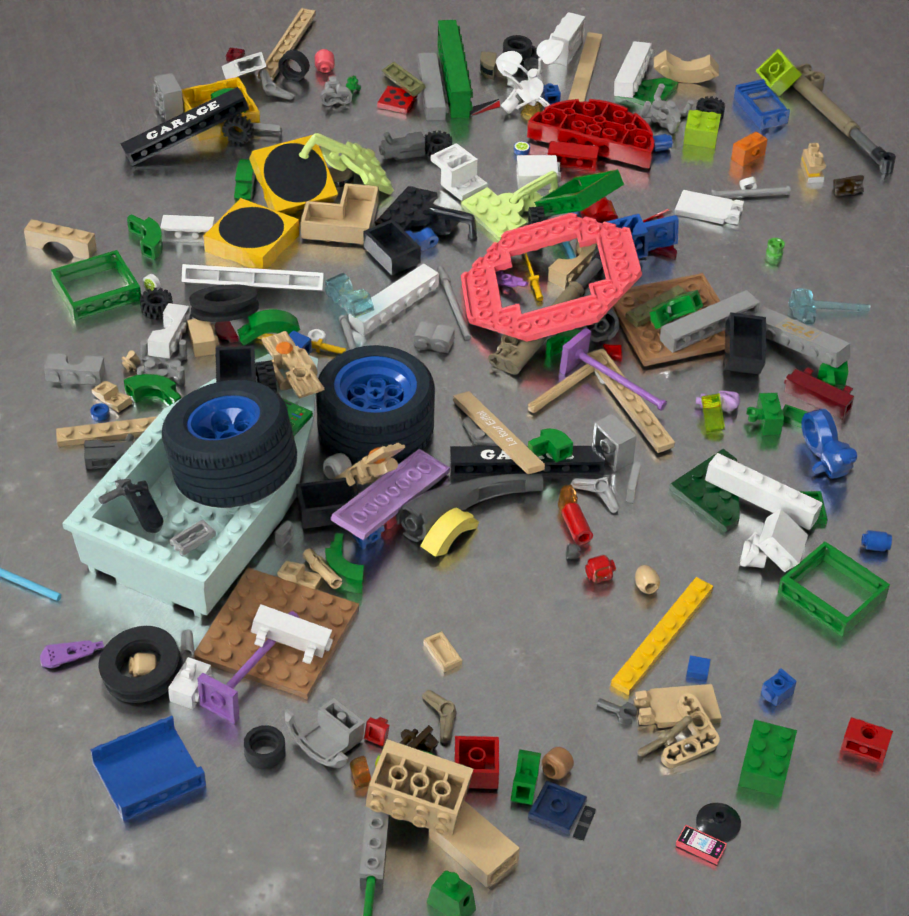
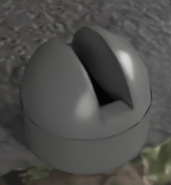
M568 543L566 546V558H579L581 553H578L581 548L577 544Z

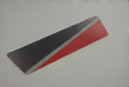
M499 99L473 106L470 116L500 107Z

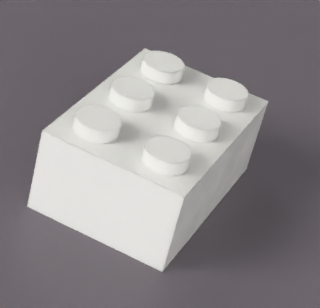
M568 12L562 18L561 23L556 26L554 33H551L550 39L559 40L564 43L563 50L554 63L567 66L582 45L585 16Z

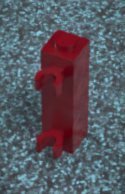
M809 367L804 372L795 369L786 376L784 384H786L785 393L819 409H826L830 414L842 420L851 411L854 396L850 394L853 391L852 387L846 385L843 390H840L811 376L814 370Z

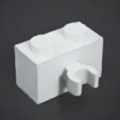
M188 657L168 688L170 702L193 709L197 702H200L197 678L202 673L213 678L211 665Z

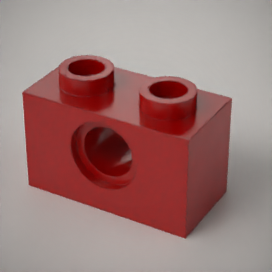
M851 717L841 749L883 763L893 731Z

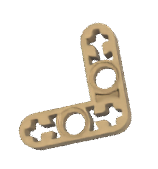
M690 693L680 696L677 703L678 711L682 718L689 715L692 717V720L694 718L702 719L704 725L697 727L692 721L688 728L693 736L664 749L661 761L668 768H676L716 749L720 740L718 733L699 701ZM684 701L687 703L691 702V707L689 708L688 705L684 706ZM706 737L708 739H713L712 744L710 742H706L701 747L700 744L705 741ZM685 745H693L696 748V752L688 753L685 750ZM680 750V754L676 756L675 760L667 758L669 753L671 756H674Z

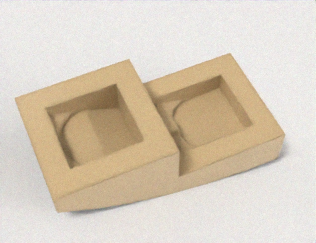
M104 381L92 389V393L101 402L118 413L132 404L130 396L119 392L117 385L108 381Z
M285 561L277 572L278 576L282 579L316 590L324 582V579L318 573L305 571L304 564Z

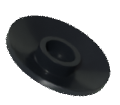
M709 803L699 810L696 824L699 831L724 842L737 836L741 828V819L737 811L731 806L724 803Z

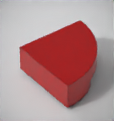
M603 345V349L612 360L622 361V345Z

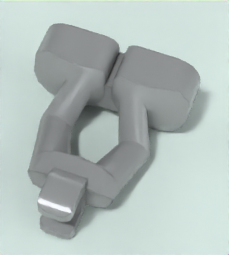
M329 76V82L325 83V89L321 92L322 103L326 106H331L335 102L343 105L348 104L352 99L351 90L347 87H342L340 81H336L335 76Z

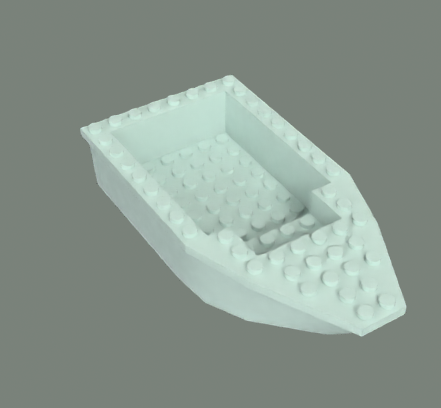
M270 354L256 359L255 363L272 360L273 358ZM310 356L318 371V358ZM279 369L284 378H286L285 372H289V369L285 371ZM216 378L204 384L203 386L216 383ZM276 380L277 393L283 399L313 411V417L294 436L297 447L295 469L286 482L274 493L254 503L231 508H217L199 504L184 496L176 486L162 441V425L167 414L178 401L166 407L62 523L63 529L72 532L80 561L88 565L91 572L96 573L100 570L115 577L116 582L171 606L176 603L194 611V616L202 618L203 615L207 616L281 522L297 496L296 484L300 483L304 454L313 426L316 393L298 398L292 388L280 390ZM131 479V483L135 485L145 480L148 484V490L163 517L162 528L157 533L145 531L125 496L120 495L105 504H101L98 498L116 489V480ZM201 520H204L216 531L215 537L184 556H181L180 552H177L174 546L172 547L169 544V539Z

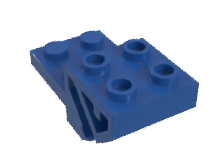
M640 214L607 221L608 223L616 224L617 228H630L638 259L647 257L650 250L678 244L679 219L677 215L645 223Z

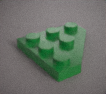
M668 78L642 80L633 98L617 97L644 106L646 101H649L652 105L653 101H655L654 95L659 84L665 85L660 98L662 101H666L678 88V82Z

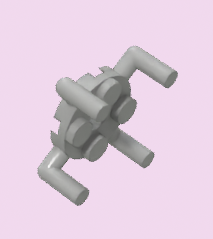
M659 84L654 95L655 101H653L652 105L651 102L646 101L640 116L642 118H650L654 123L657 121L660 123V126L668 128L670 134H675L681 121L680 117L688 116L694 101L688 100L685 109L679 110L675 106V102L661 100L660 97L665 85Z
M140 341L141 357L146 362L144 367L137 368V374L160 375L173 382L175 381L180 386L185 385V372L181 361L185 360L188 356L186 341H179L180 354L176 357L171 355L170 359L148 356L147 341Z

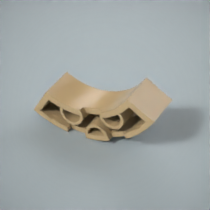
M665 50L654 57V69L673 81L699 83L719 76V64L710 54L700 59L682 61L681 58Z

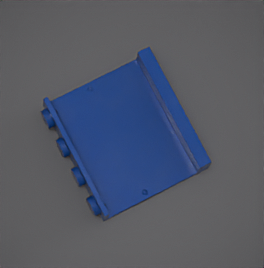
M173 716L160 719L153 724L141 727L136 731L119 736L112 741L90 749L93 764L123 821L206 786L205 772L201 766L197 767L175 729Z

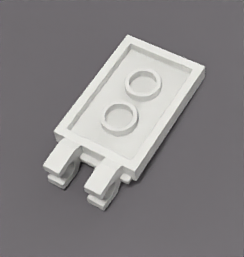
M683 190L676 205L674 215L724 224L725 221L729 224L738 225L739 215H742L744 201L737 199L732 201V199Z

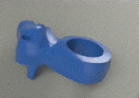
M818 409L805 413L801 421L805 442L809 449L821 459L813 466L812 471L815 474L826 472L831 479L848 475L849 470L854 468L857 452L849 444L838 441L837 428L830 412L826 409Z

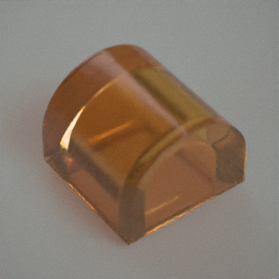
M565 485L560 490L558 507L562 511L566 504L577 503L578 501L577 494L572 485Z
M363 755L354 758L349 764L354 785L360 788L367 787L371 781V775L366 757Z

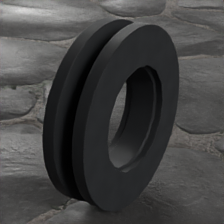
M241 284L217 285L201 289L189 297L190 305L192 306L191 315L197 320L207 322H224L248 317L259 310L258 291L254 287Z
M137 626L119 633L106 644L101 652L98 668L101 678L112 696L124 702L141 703L153 700L168 691L170 684L182 667V656L175 639L170 633L155 626ZM153 651L161 655L160 662L156 668L146 675L128 677L120 673L126 659L135 653Z

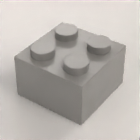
M173 73L155 76L154 83L152 84L153 91L156 94L154 103L155 106H158L160 115H163L167 121L184 113L182 90Z
M612 413L595 422L592 446L603 445L605 462L616 472L634 462L637 435Z

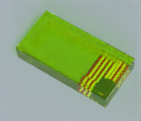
M720 393L701 396L706 432L725 430Z

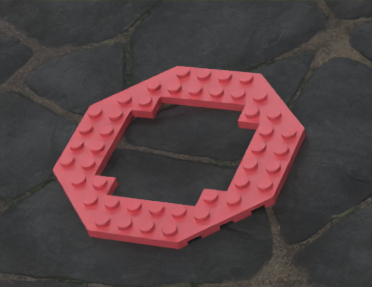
M569 213L504 232L501 235L502 239L498 243L494 242L486 250L487 254L484 257H479L471 265L472 269L461 275L467 318L470 324L528 342L599 322L642 276V271L630 228L623 227L621 229L617 228L616 224L608 222L598 223L596 219L589 217L580 218L577 214ZM578 238L580 248L597 243L606 279L589 284L591 295L522 314L519 304L502 308L496 272L513 267L512 256L536 251L547 246H554Z

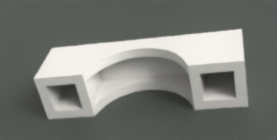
M168 303L163 312L165 329L152 331L148 338V356L170 359L172 353L176 351L177 344L182 339L183 333H186L187 320L192 319V315L189 313V306Z

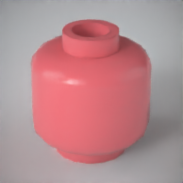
M321 49L315 54V68L318 71L328 73L334 69L335 59L331 51Z

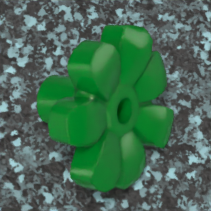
M355 75L349 76L346 87L351 90L353 95L355 90H361V85L357 84L358 79H356Z

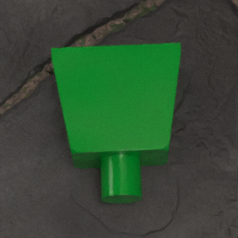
M445 870L431 886L427 903L444 915L471 916L476 911L473 888L460 879L457 873Z

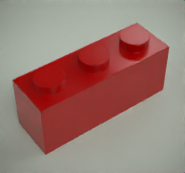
M550 141L548 155H556L557 162H560V167L596 171L599 147Z

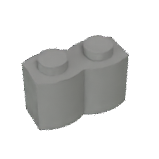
M420 322L414 335V346L425 350L432 349L439 353H448L455 339V329L446 325L437 326L430 322Z

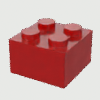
M455 736L454 762L473 769L469 788L498 789L499 737Z

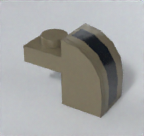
M481 51L480 73L484 77L493 80L494 76L507 77L503 76L498 70L496 64L497 53Z
M328 168L337 191H343L345 183L353 184L354 172L348 168L345 171H340L335 168Z

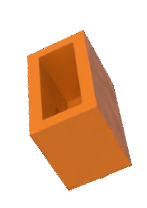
M755 131L733 143L731 159L742 167L765 155L768 139Z

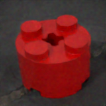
M606 197L580 211L582 218H593L598 223L618 219L612 201L607 200Z

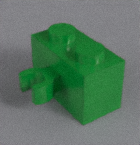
M759 393L756 408H747L748 421L755 422L759 420L762 435H781L784 416L778 393Z

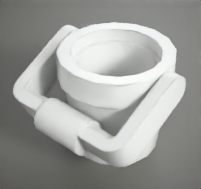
M754 533L744 542L739 566L764 568L767 555L757 546L760 540V536L757 533Z

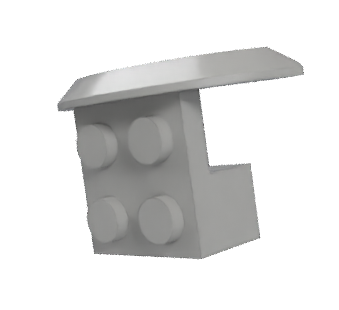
M335 698L318 709L317 722L303 732H300L294 714L288 709L285 710L286 725L295 742L311 758L328 767L337 769L344 767L349 759L344 753L363 740L365 722Z

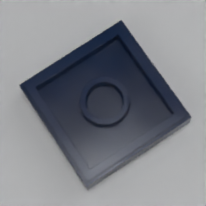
M546 780L528 813V818L570 834L587 802V796Z

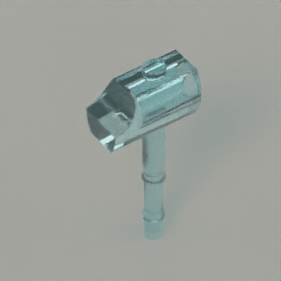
M804 288L792 290L788 302L789 307H792L793 316L806 325L815 323L816 309L870 311L869 304L815 301L812 291Z

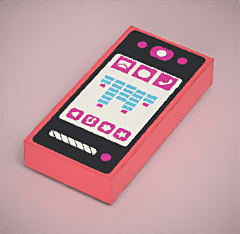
M685 825L676 841V846L717 865L727 847V843Z

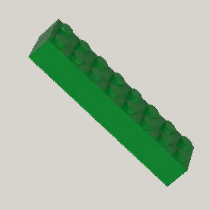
M438 20L437 47L450 118L470 117V111L473 109L471 101L473 89L471 88V79H469V70H467L466 54L464 52V44L462 43V34H460V26H457L456 20Z

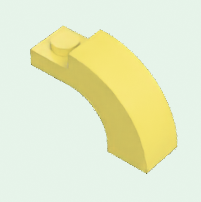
M457 507L453 508L435 522L420 547L435 557L447 554L449 547L456 537L464 531L476 529L479 521L473 518L474 516L471 513L463 512Z

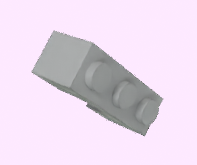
M49 353L44 366L46 381L99 385L102 383L105 374L104 357L85 356L82 363L71 365L68 363L67 354Z

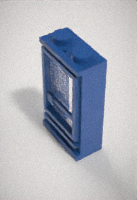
M764 79L736 85L734 99L760 130L788 123L790 109H787L767 84H765Z

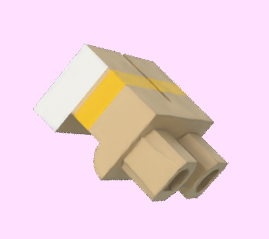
M809 143L808 149H803L800 165L807 183L824 182L822 170L826 168V164L818 143Z

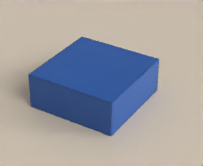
M690 655L686 677L707 680L711 659Z

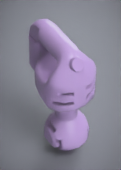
M719 391V411L721 408V411L729 412L739 406L740 396L738 393ZM701 394V397H696V404L700 405V408H704L703 399L710 397L706 394Z

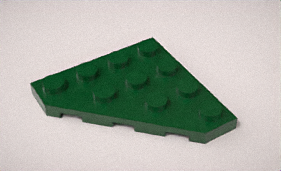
M725 449L717 452L737 462V458ZM714 454L670 483L669 489L726 533L739 524V496L705 480L708 465L716 455Z

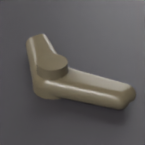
M427 690L422 695V698L439 712L441 717L440 741L446 743L452 736L454 718L457 715L456 707L453 702L446 700L431 690Z
M686 715L672 729L663 732L655 741L640 748L638 755L644 757L664 745L668 747L677 743L675 737L692 722V717Z

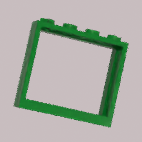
M618 169L578 176L534 203L536 207H544L545 217L583 211L623 186L624 182Z
M118 250L51 269L52 282L75 321L140 301V285ZM116 268L127 286L73 302L63 284Z
M824 541L780 579L778 593L843 637L887 598L890 584ZM824 561L873 595L847 617L797 582Z

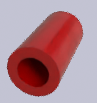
M566 504L561 513L574 542L578 545L588 543L593 538V533L579 504Z

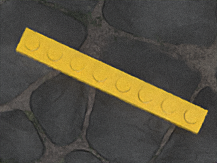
M695 577L611 680V686L629 695L711 594L713 585Z

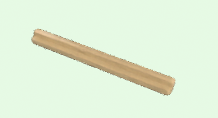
M586 363L530 402L527 409L531 413L537 412L594 372V367Z

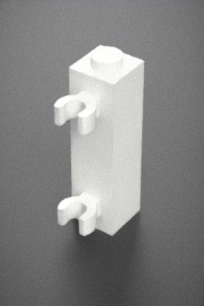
M261 604L251 629L252 633L257 634L255 645L263 647L265 639L268 638L305 651L302 662L311 664L314 655L322 658L325 650L329 651L333 639L330 638L331 629Z

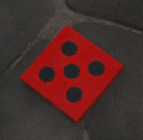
M387 86L377 102V107L407 114L418 95L413 97L402 88Z

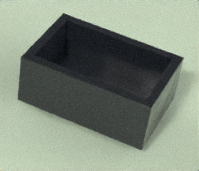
M393 219L363 231L364 248L391 275L421 263V247Z
M730 312L725 323L724 370L761 374L766 364V317Z
M254 346L215 348L216 382L228 380L256 382Z
M346 478L296 484L297 504L303 529L336 524L331 521L332 514L359 494L356 481L352 486L348 485Z

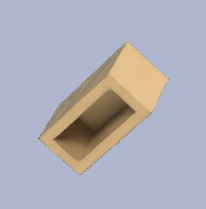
M197 319L187 320L188 334L194 356L200 357L215 354V348L219 346L217 335H214V323L210 324V322Z

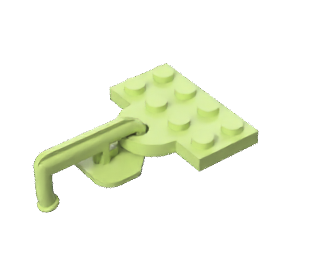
M315 133L299 153L301 158L307 159L309 158V152L317 144L322 146L320 149L323 157L331 167L340 171H345L349 168L360 175L365 185L378 186L379 191L391 195L394 191L391 181L385 175L386 172L375 157V152L369 148L365 149L357 143L347 142L343 144L322 134Z
M550 171L514 193H503L497 196L487 187L463 200L461 207L467 213L474 215L475 220L500 241L502 239L501 235L504 232L528 225L521 215L523 212H528L529 207H536L534 202L542 198L537 192L539 189L551 184L550 193L558 188L557 173Z

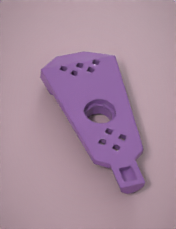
M503 271L496 272L498 286L526 287L529 282L523 281L522 278L505 274Z
M90 640L46 645L40 655L42 667L55 668L60 666V664L91 655L95 650L104 648L103 641L92 643ZM71 651L76 652V653L73 654V655H70V654H69V652H71Z

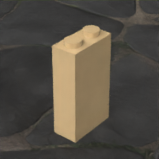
M465 801L452 836L440 835L434 830L429 829V838L486 888L519 861L520 848Z

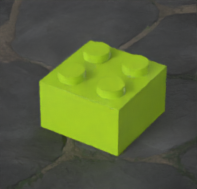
M779 48L756 70L769 88L778 96L783 94L802 75Z
M689 110L683 144L715 148L721 114Z

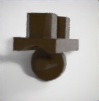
M857 175L834 179L833 188L835 189V196L856 195L857 193L864 192V176Z
M430 725L417 737L416 735L419 733L417 729L412 731L404 729L401 732L403 740L400 744L417 750L423 747L431 753L436 749L439 742L432 735L433 728Z

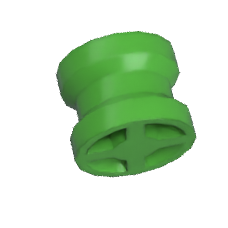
M780 238L769 239L766 255L772 259L781 258L785 242Z

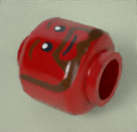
M600 555L588 560L587 565H585V571L589 581L592 580L598 584L611 580L616 567L613 559L609 560L606 555Z

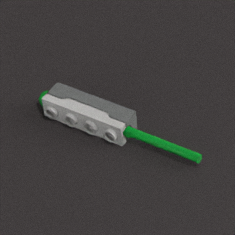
M369 807L366 810L360 865V889H366L363 916H372L375 890H383L390 823L389 814L374 812Z

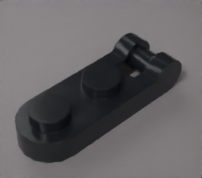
M144 480L136 485L132 483L126 484L124 486L125 494L143 529L149 533L159 532L164 520L148 490L147 482Z

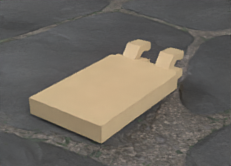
M712 684L650 689V691L635 692L634 705L636 708H642L639 709V725H652L656 723L658 728L674 727L683 719L678 711L677 703L680 696L685 693H690L697 698L712 724L721 723L722 717ZM684 701L683 705H688L690 708L692 704L691 702L687 703L686 701ZM700 718L692 720L694 725H704Z

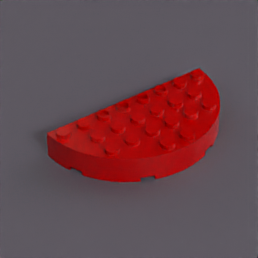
M579 99L566 100L546 106L544 111H538L528 121L527 138L549 144L550 141L598 146V156L650 168L652 164L654 139L650 126L637 113L632 114L628 112V108L619 104L596 99H589L588 102H579Z

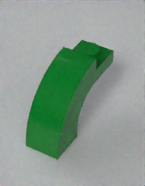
M240 159L237 166L234 200L237 201L240 198L250 202L252 200L253 184L256 175L249 159Z
M132 214L127 217L128 231L143 238L140 241L142 255L156 260L163 249L162 233L159 224L150 217L143 220Z
M698 290L676 296L653 307L649 313L655 329L661 328L678 317L696 312L702 308L703 303Z
M269 309L248 316L249 323L243 325L237 331L240 342L245 346L266 333L278 334L286 331L289 335L293 330L298 332L301 329L297 318L291 313L283 310Z
M141 374L124 379L125 393L135 403L145 399H157L170 406L182 398L176 390V383L164 376Z
M335 533V540L331 541L330 548H325L326 564L342 579L340 586L342 589L362 594L364 565L350 563L343 557V534Z

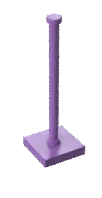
M584 328L563 346L559 371L563 375H567L584 361L656 405L660 411L666 407L667 401L664 399L660 400L587 355L591 336L589 329Z
M290 611L288 613L289 615L299 618L298 614L293 611ZM267 639L263 647H260L226 685L202 673L197 678L200 706L235 724L240 719L238 691L234 690L235 686L277 641Z

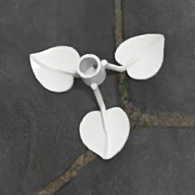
M552 39L541 42L537 48V55L540 57L538 69L527 71L520 65L522 56L518 52L508 51L496 59L498 70L502 74L506 70L513 75L517 72L518 67L521 68L528 75V80L520 82L523 90L521 91L518 88L519 96L524 102L534 97H539L544 89L543 77L540 74L542 72L541 62L543 60L545 64L554 63L559 58L564 43ZM533 101L529 105L535 106L537 101Z
M506 70L503 71V76H507L508 79L507 86L514 88L510 96L501 104V107L508 114L515 108L519 110L520 107L533 101L540 102L544 107L550 105L540 96L518 105L520 102L516 98L518 88L521 91L523 88L515 77Z

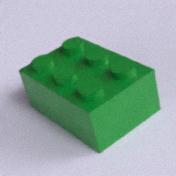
M754 719L738 786L782 797L797 730Z

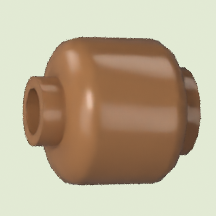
M554 747L544 755L541 760V766L546 776L556 780L563 778L571 771L574 766V760L570 752L565 748Z

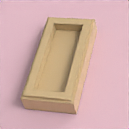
M442 631L424 639V645L443 672L462 665L461 657Z

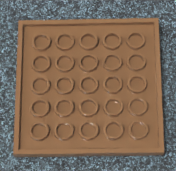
M703 273L631 287L613 306L619 323L643 366L725 350V330L672 353L660 341L661 328L655 329L651 320L639 327H635L625 318L626 312L677 285L687 292L698 290L703 303V307L699 310L720 302ZM689 313V314L683 315V316H681V317H678V318H676V319L670 321L669 323L674 322V321H676V320H678V319H680V318H683V317H685V316H688V315H690V314H692V313Z
M247 568L194 651V659L210 664L211 667L236 674L260 648V646L254 644L257 634L251 632L253 620L260 604L286 614L293 611L298 614L300 619L332 630L330 638L333 639L330 650H325L322 658L314 655L311 664L302 662L305 651L276 642L244 678L308 699L359 610V603Z

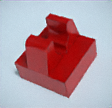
M370 717L366 722L364 739L383 747L388 739L390 727L387 724L388 720L382 717L378 719Z

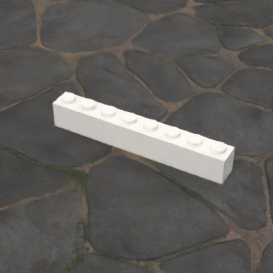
M183 264L181 282L185 284L215 286L241 284L264 289L324 292L325 274L318 272Z

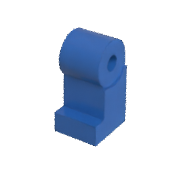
M425 228L416 233L406 231L421 247V251L434 247L439 241L431 228Z

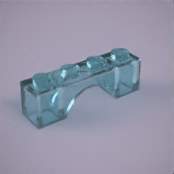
M345 273L325 280L327 296L331 297L335 303L337 302L341 308H344L354 318L374 310L370 294L364 289L353 290L351 280Z

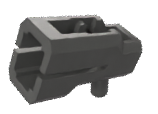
M421 131L408 133L405 137L392 139L389 132L383 134L385 140L381 141L379 152L380 155L384 156V159L394 158L399 161L425 156V138Z
M128 434L124 441L104 442L101 439L85 440L84 460L86 469L112 468L133 445L134 435Z

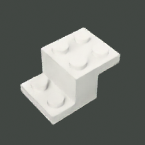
M457 143L431 155V161L441 168V185L461 201L487 188L488 183L477 175L478 159Z

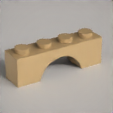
M33 219L24 228L26 246L43 249L47 242H58L66 246L73 256L83 259L91 258L97 250L95 233Z
M577 241L576 254L578 256L573 259L558 258L549 267L548 281L565 289L570 282L575 281L589 266L597 243L580 248Z

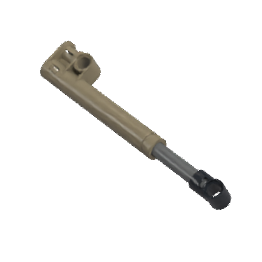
M808 63L796 66L802 75L792 86L843 134L861 145L879 165L880 172L884 174L892 173L896 159L895 154L886 152L882 147L876 146L860 131V126L822 92L825 74L813 71Z
M599 250L592 257V262L576 281L570 282L552 305L582 297L584 288L597 272L603 269ZM504 334L501 337L502 342L497 347V351L491 353L488 356V360L493 367L516 375L548 336L526 342Z

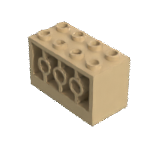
M387 739L369 783L365 806L374 812L389 814L397 820L412 822L417 827L432 829L440 835L452 836L468 792L473 769Z

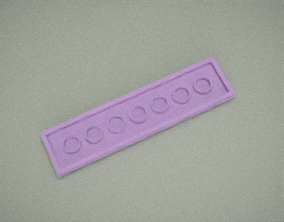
M418 449L398 464L397 469L386 473L334 512L331 521L364 540L394 517L403 505L426 492L449 474L450 467Z

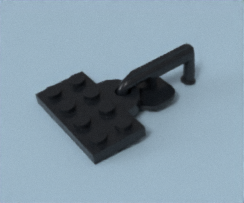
M408 186L375 221V226L393 219L405 232L413 225H427L435 234L439 235L449 234L461 222L469 225L468 239L470 241L477 240L474 215L437 206L434 204L438 198L437 192Z

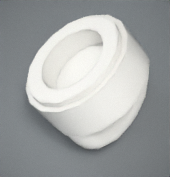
M749 177L739 182L742 190L750 185L753 186L751 189H757L755 177Z

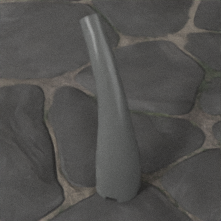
M596 245L595 250H594V252H593V254H592V257H593V256L597 253V251L599 250V249H598V245ZM600 269L587 284L582 297L591 295L590 283L605 280L604 269ZM612 307L599 322L582 327L591 331L590 339L595 342L605 339L610 340L618 332L619 320Z
M495 475L436 488L419 495L403 505L396 514L397 524H402L406 530L403 534L407 538L418 542L425 538L431 527L442 515L457 507L464 511L480 501L495 496L518 492L543 491V475Z

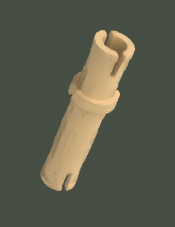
M311 548L306 549L303 553V558L310 564V568L318 572L333 589L339 588L342 584V579L326 564L322 556H318Z

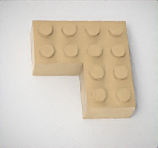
M345 183L340 204L306 201L301 219V238L364 244L363 231L372 228L374 225L379 203V187Z

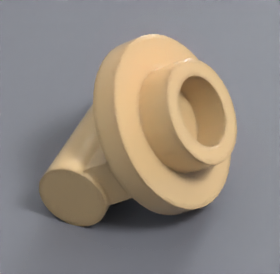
M133 350L129 351L126 357L123 356L121 358L123 361L121 364L129 371L131 369L135 371L137 369L136 365L141 363V360Z

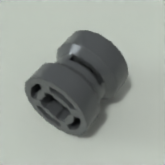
M531 57L525 59V69L527 71L538 69L539 60ZM524 72L523 76L528 79V75Z

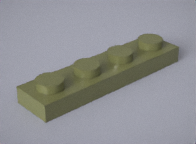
M395 62L382 69L383 74L413 97L420 94L426 88L422 81Z
M677 285L626 312L625 318L635 327H639L651 320L649 312L652 311L653 307L688 292Z

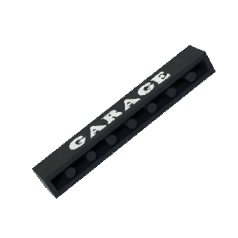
M236 87L120 144L130 164L134 166L249 110L244 95Z
M603 445L573 446L572 456L559 462H555L548 453L538 458L545 464V469L532 473L542 474L543 476L604 475L605 457ZM450 446V476L527 474L499 446Z

